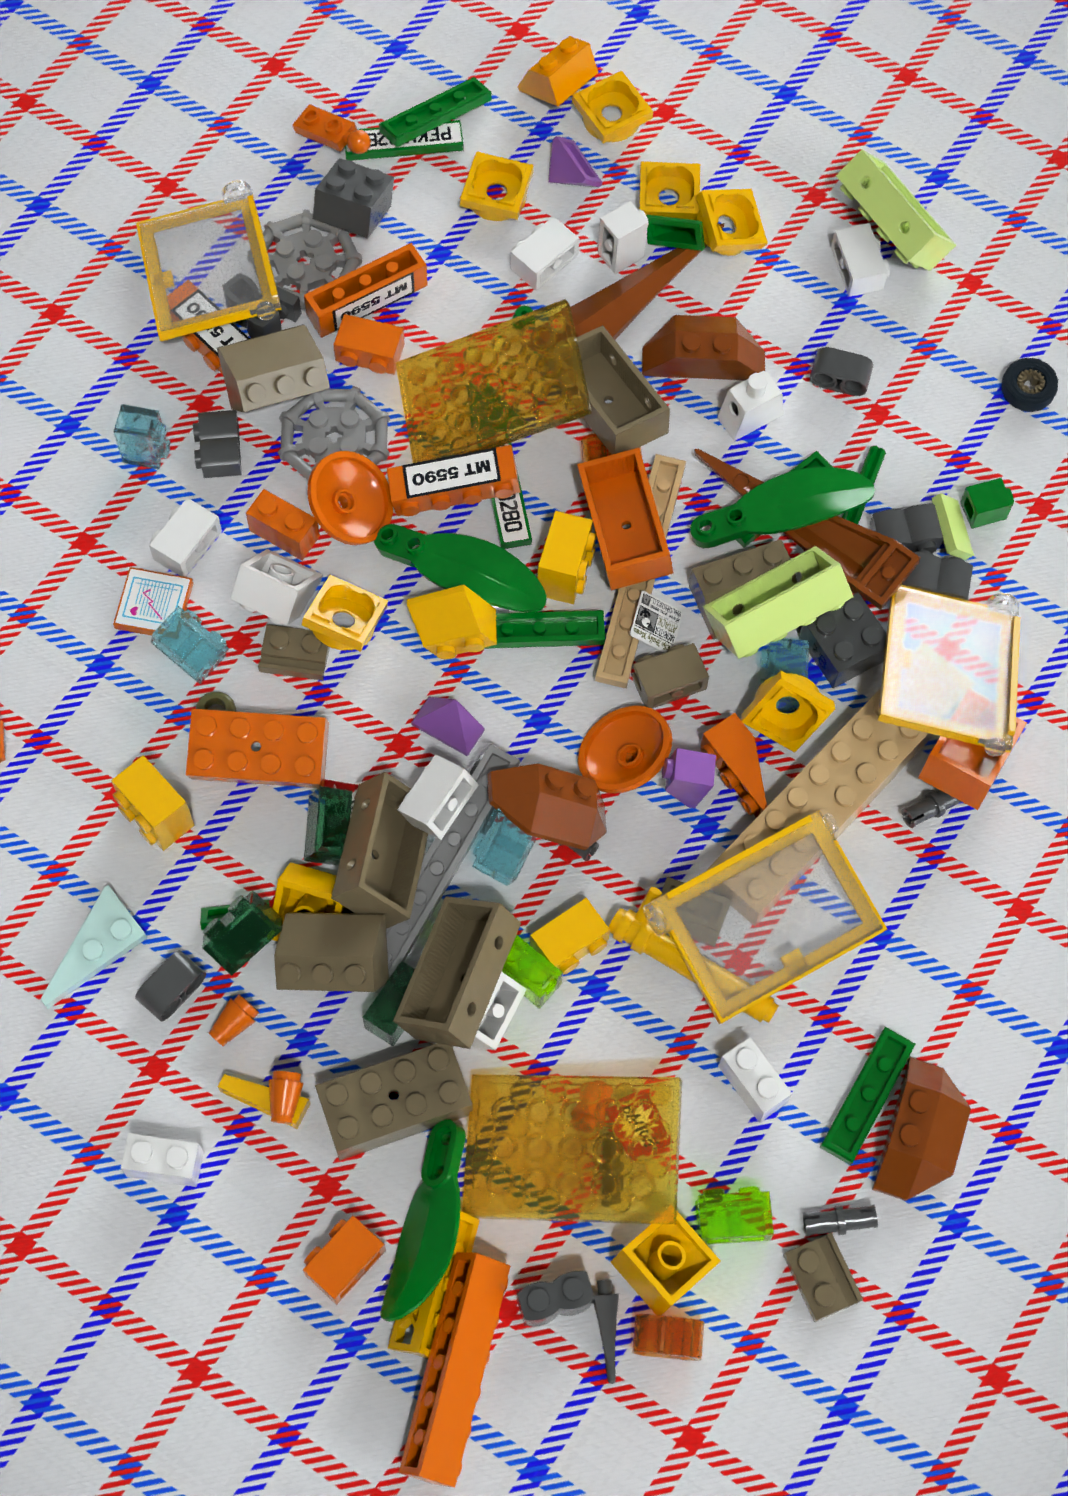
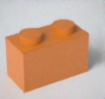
M344 314L334 342L335 360L349 367L359 366L368 368L375 373L395 375L405 345L404 328Z
M265 489L262 490L246 512L249 531L300 560L305 558L320 537L318 522L313 516Z
M354 1216L347 1222L344 1219L340 1220L329 1233L330 1241L322 1249L319 1246L314 1248L304 1260V1263L307 1265L303 1269L305 1276L336 1305L386 1251L385 1244Z

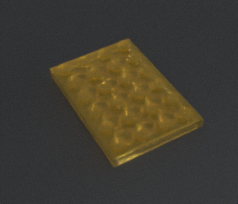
M566 299L396 362L413 463L500 447L592 414L571 308Z
M472 1075L470 1098L473 1110L469 1111L462 1212L477 1219L676 1225L682 1080L680 1077Z

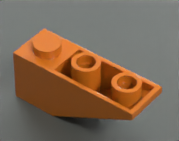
M733 713L703 733L700 751L716 755L715 766L721 772L720 777L723 783L730 790L734 789L737 792L744 810L749 815L754 814L757 818L767 807L756 741L755 737L744 723L741 722L736 713Z

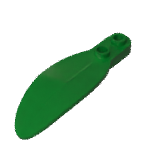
M809 467L794 470L758 485L733 505L698 516L691 524V536L697 546L712 548L742 538L749 533L765 535L799 529L864 505L874 497L875 487L868 478L848 469ZM735 516L742 517L740 520L737 521L732 520V518ZM705 526H711L707 531L701 530Z
M388 524L381 527L376 540H374V544L382 556L415 567L423 577L443 589L466 585L490 605L519 612H539L546 605L547 596L545 590L535 574L514 555L491 542L452 533L425 535L396 524Z
M450 1119L437 1123L429 1136L421 1173L423 1182L417 1189L409 1207L381 1307V1318L388 1322L405 1317L425 1302L443 1278L454 1253L460 1223V1189L457 1176L466 1135L463 1127Z

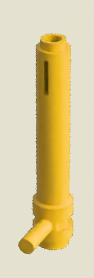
M650 887L637 913L631 909L626 911L620 907L608 926L610 933L613 934V939L620 943L623 941L631 945L630 949L640 955L642 953L649 955L696 984L671 937L658 930V925L648 920L654 910L651 902L661 897V890L656 887ZM702 956L726 1000L752 986ZM769 996L743 1012L759 1022L764 1020L769 1023L779 1005L774 1003L775 999Z

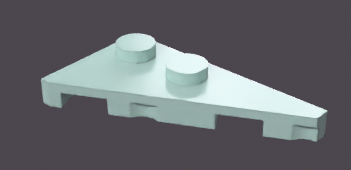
M109 885L103 888L42 995L41 1001L47 1009L147 939L145 932Z

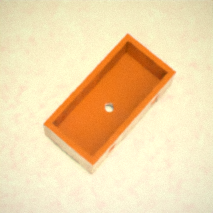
M639 447L577 464L611 590L674 574L670 552ZM625 524L631 525L629 529L623 528Z
M191 709L186 776L192 780L324 788L329 722L323 717ZM253 743H260L261 748L259 751L252 750Z

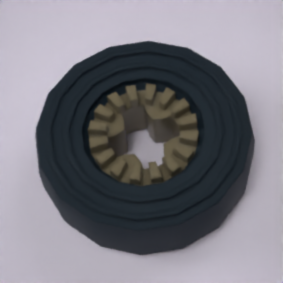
M1023 358L1015 361L1008 367L1002 378V392L1005 399L1013 407L1021 411L1034 412L1044 409L1051 404L1058 391V378L1054 369L1048 363L1036 358ZM1030 381V384L1035 386L1034 390H1029V387L1024 385L1025 382Z

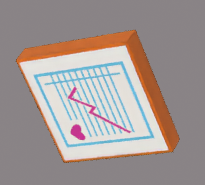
M130 567L113 623L114 628L178 640L194 584L193 579Z

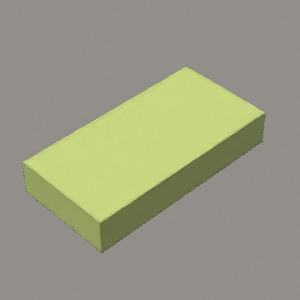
M942 493L932 497V504H935L946 553L963 560L974 556L958 500Z

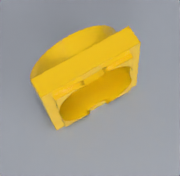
M622 70L572 95V103L582 115L586 130L592 136L601 140L603 144L625 140L638 130L639 125L653 119V110ZM608 106H615L621 110L622 116L618 120L609 121L603 117L602 111Z
M476 151L460 197V206L472 209L478 216L490 221H504L510 218L518 220L520 212L526 203L527 190L534 172V165ZM500 184L506 188L507 194L504 198L495 200L487 195V189L491 185Z
M641 161L639 209L645 215L697 220L700 210L696 196L700 193V164ZM670 189L677 192L679 200L673 205H666L660 201L659 194L664 190Z
M752 189L702 190L696 196L700 209L697 220L702 221L704 242L712 251L732 256L741 253L743 250L762 249L768 244ZM727 216L734 222V233L728 234L721 229L718 223L719 217Z
M329 575L303 616L302 626L311 629L319 641L337 650L356 649L361 652L363 647L372 639L375 627L387 609L389 600ZM344 612L351 615L355 623L348 628L339 627L333 622V616Z
M780 670L777 675L766 679L758 687L753 702L741 714V722L795 753L835 710V702L822 695L817 686L808 678L798 674L785 673ZM783 697H793L799 702V707L792 713H783L777 709L776 703Z

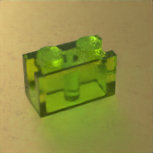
M516 935L502 972L525 987L527 990L524 997L540 1009L562 984L563 972ZM548 981L549 984H548L547 987L543 990L542 987H543V986L545 985V983Z
M756 1186L742 1187L738 1189L739 1193L725 1194L724 1189L720 1188L704 1190L703 1195H698L695 1201L698 1235L707 1245L770 1241L774 1235L770 1191L760 1192V1187Z

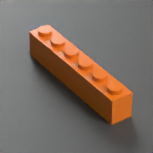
M456 1252L399 1469L400 1474L431 1484L455 1488L457 1478L462 1470V1458L466 1442L471 1434V1422L476 1402L481 1394L480 1386L485 1366L490 1358V1346L494 1330L499 1322V1311L503 1295L508 1286L510 1265L479 1253Z

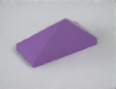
M555 136L552 140L548 183L600 187L603 182L575 141Z
M428 697L411 722L412 726L467 757L485 731V728L456 699Z

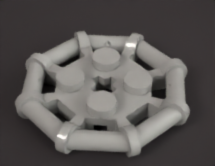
M303 210L301 214L274 223L269 221L264 225L263 236L267 251L273 240L276 243L274 255L268 254L271 267H275L278 274L274 278L277 287L299 296L301 309H306L304 294L337 279L331 276L333 270H336L337 267L343 268L339 275L341 277L356 270L362 264V255L357 252L348 231L314 220L310 210ZM301 226L303 228V231L287 237L283 234V232ZM311 226L329 232V234L324 237L319 231L311 230ZM340 242L345 254L336 255L333 246ZM251 252L248 255V263L253 266L255 273L257 275L253 255ZM302 257L311 258L310 264L305 265L304 262L298 261ZM289 283L296 285L300 293L284 288V285L289 287Z
M355 386L352 389H326L308 394L288 411H283L279 417L281 422V449L278 451V455L282 461H287L308 481L315 465L321 459L334 452L351 451L361 455L364 454L377 465L382 460H387L390 454L387 449V427L390 417L386 411H381L360 392V388ZM346 401L344 407H325L324 402ZM315 405L316 410L310 413L306 421L299 418ZM356 405L370 418L364 421L359 418L358 413L355 411ZM294 430L303 432L302 443L293 444ZM375 430V444L366 443V432ZM336 432L343 437H339L337 442H331V439L327 436ZM306 454L309 457L310 455L315 459V465L311 467L301 456Z

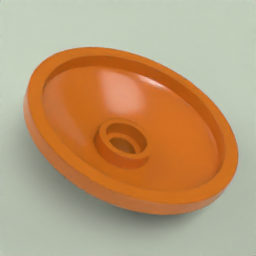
M351 451L334 452L321 459L315 465L309 477L307 493L311 511L320 527L332 538L349 545H363L376 540L379 529L390 524L393 515L389 483L382 471L367 457Z
M645 706L623 707L605 715L592 726L581 743L578 765L582 776L595 780L599 791L605 793L628 792L644 785L661 770L665 759L669 757L672 747V732L669 724L659 712Z

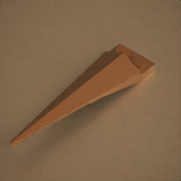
M724 223L719 224L722 230L724 228ZM683 248L672 250L550 318L548 324L527 337L526 345L549 366V350L602 325L616 340L644 308L701 251Z
M694 449L695 456L742 497L758 485L764 483L700 449ZM839 516L784 532L804 551L816 546L839 562L852 593L859 592L861 597L880 610L884 608L920 563L921 559L920 556L895 539Z

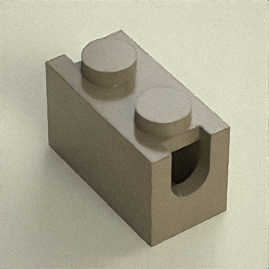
M694 643L687 646L683 644L673 646L664 654L655 657L654 655H647L633 664L635 673L632 674V679L645 707L653 709L707 689L709 675Z

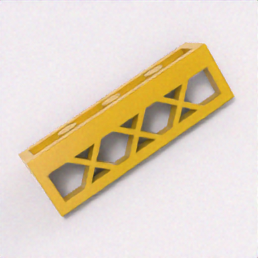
M460 1211V1223L454 1253L443 1278L425 1302L410 1314L395 1320L388 1349L416 1354L428 1359L456 1252H472L480 1222L479 1219ZM413 1324L414 1332L411 1343H403L406 1329Z

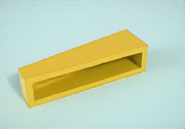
M223 1075L217 1086L220 1092L271 1116L269 1087L229 1075ZM300 1096L292 1124L287 1125L298 1129L311 1105L309 1099Z

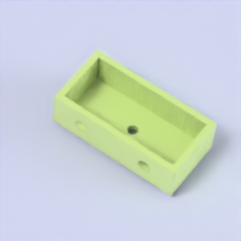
M861 149L836 175L842 183L840 186L842 192L849 199L853 200L855 198L860 204L858 207L859 212L867 220L871 221L873 219L879 226L876 229L877 233L886 242L890 240L897 247L894 250L895 254L905 264L909 262L916 269L922 267L931 271L956 246L946 232L881 159Z
M815 546L704 605L703 609L716 638L740 659L754 655L760 647L770 642L782 640L787 636L788 632L799 626H807L813 623L816 617L823 613L841 608L846 601L854 596L841 564ZM797 572H801V580L793 583L792 576ZM737 604H742V611L739 614H733V607Z

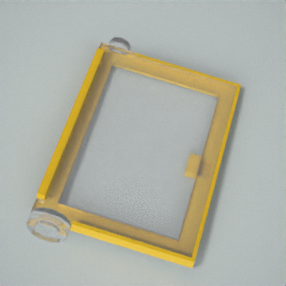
M235 180L226 184L222 191L223 200L136 222L160 342L258 316L261 320H270L275 316L276 311L282 310L254 196L247 182Z
M901 585L890 599L878 721L984 746L985 752L990 756H1000L1005 752L1010 753L1013 747V736L1016 732L1021 621L1018 600L1011 594L998 593L992 595L987 600L986 605Z
M818 810L643 906L644 915L656 935L661 937L669 933L719 1024L888 930L833 834L839 828L836 820L830 813L822 815L821 811Z

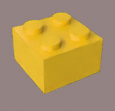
M555 511L538 565V580L542 584L547 598L574 605L577 593L583 595L587 582V568L592 566L595 555L594 545L597 536L596 533L592 532L593 520Z
M144 755L111 780L116 791L112 796L119 804L118 809L129 822L135 820L141 828L139 829L140 834L151 846L156 843L164 851L195 826L187 802Z

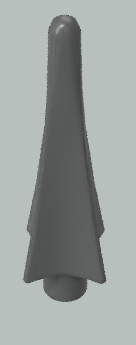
M598 1280V1295H594L593 1304L603 1344L607 1381L613 1384L616 1381L615 1340L619 1294H612L611 1280Z

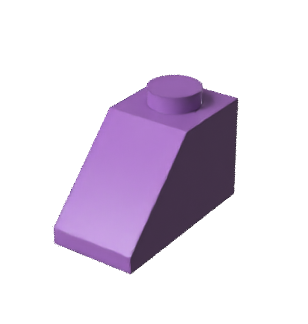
M676 748L670 758L665 759L662 767V778L666 779L665 791L687 807L696 808L714 786L716 755Z

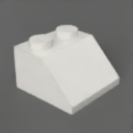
M266 549L240 565L230 599L240 603V606L247 611L259 612L268 616V619L273 623L289 625L301 616L321 582L323 574Z

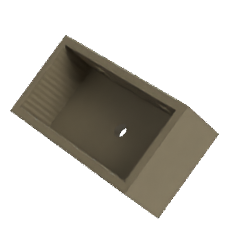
M603 325L549 350L550 376L611 455L641 447L669 433L670 408ZM611 400L612 403H606L605 401Z
M383 772L358 785L331 898L354 913L385 914L387 929L411 917L428 833L412 826L397 810L411 788L387 772Z
M445 896L393 1021L416 1040L471 1049L521 922L501 903Z
M436 1043L315 1085L339 1161L427 1131L445 1119L455 1121L473 1114V1104L453 1047L450 1045ZM393 1091L399 1094L396 1100L389 1098V1094Z

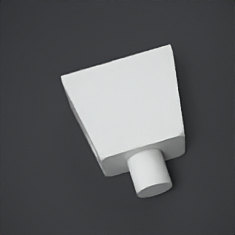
M766 371L753 373L747 380L728 390L717 419L733 441H736L783 416V394Z

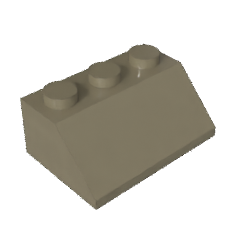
M299 325L217 347L231 409L247 412L330 389L324 358L306 325Z
M782 539L692 568L689 588L712 640L717 638L703 606L790 560ZM796 574L792 576L793 583H797ZM737 604L733 607V614H739L742 611V604Z
M286 913L274 954L276 990L375 992L389 982L385 914Z

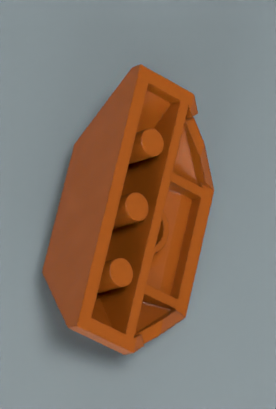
M674 315L643 346V376L747 380L753 373L765 371V351L736 317Z
M539 763L495 770L487 774L489 804L496 810L499 808L508 820L527 835L585 851L607 833L605 805L596 781Z
M911 1057L909 1058L872 1190L907 1201L953 1176L971 1108L944 1068Z

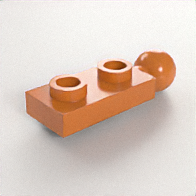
M310 104L292 124L295 133L340 152L347 144L353 153L363 154L368 151L371 145L369 135L363 130H357L354 122Z

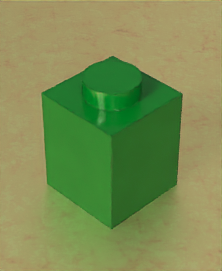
M1002 478L966 487L960 503L970 527L973 529L1006 520L1014 504V498L1011 490L1005 487Z

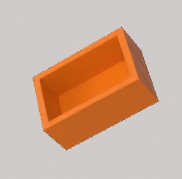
M967 691L949 723L994 734L995 705ZM1016 717V732L1011 740V751L1027 722ZM940 736L929 754L918 779L978 810L1010 753Z

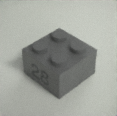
M339 158L315 188L313 219L369 238L391 207L394 177L380 170L370 169L358 165L351 160Z
M859 592L855 593L854 597L846 601L841 608L827 611L816 617L813 623L802 626L799 634V639L832 688L884 662L887 633Z

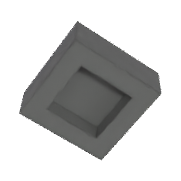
M276 286L282 310H278L280 319L286 318L296 323L302 314L299 296Z

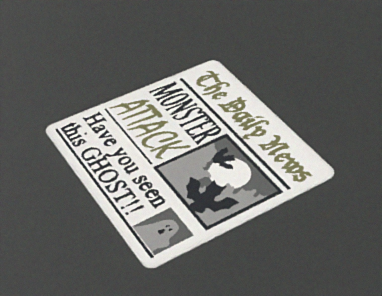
M641 591L630 635L666 653L668 649L675 646L683 611L645 591Z

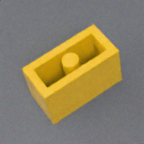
M585 898L530 934V946L553 977L560 972L565 975L574 970L580 964L579 960L588 953L594 956L608 945L606 941L609 940L610 929L589 900Z

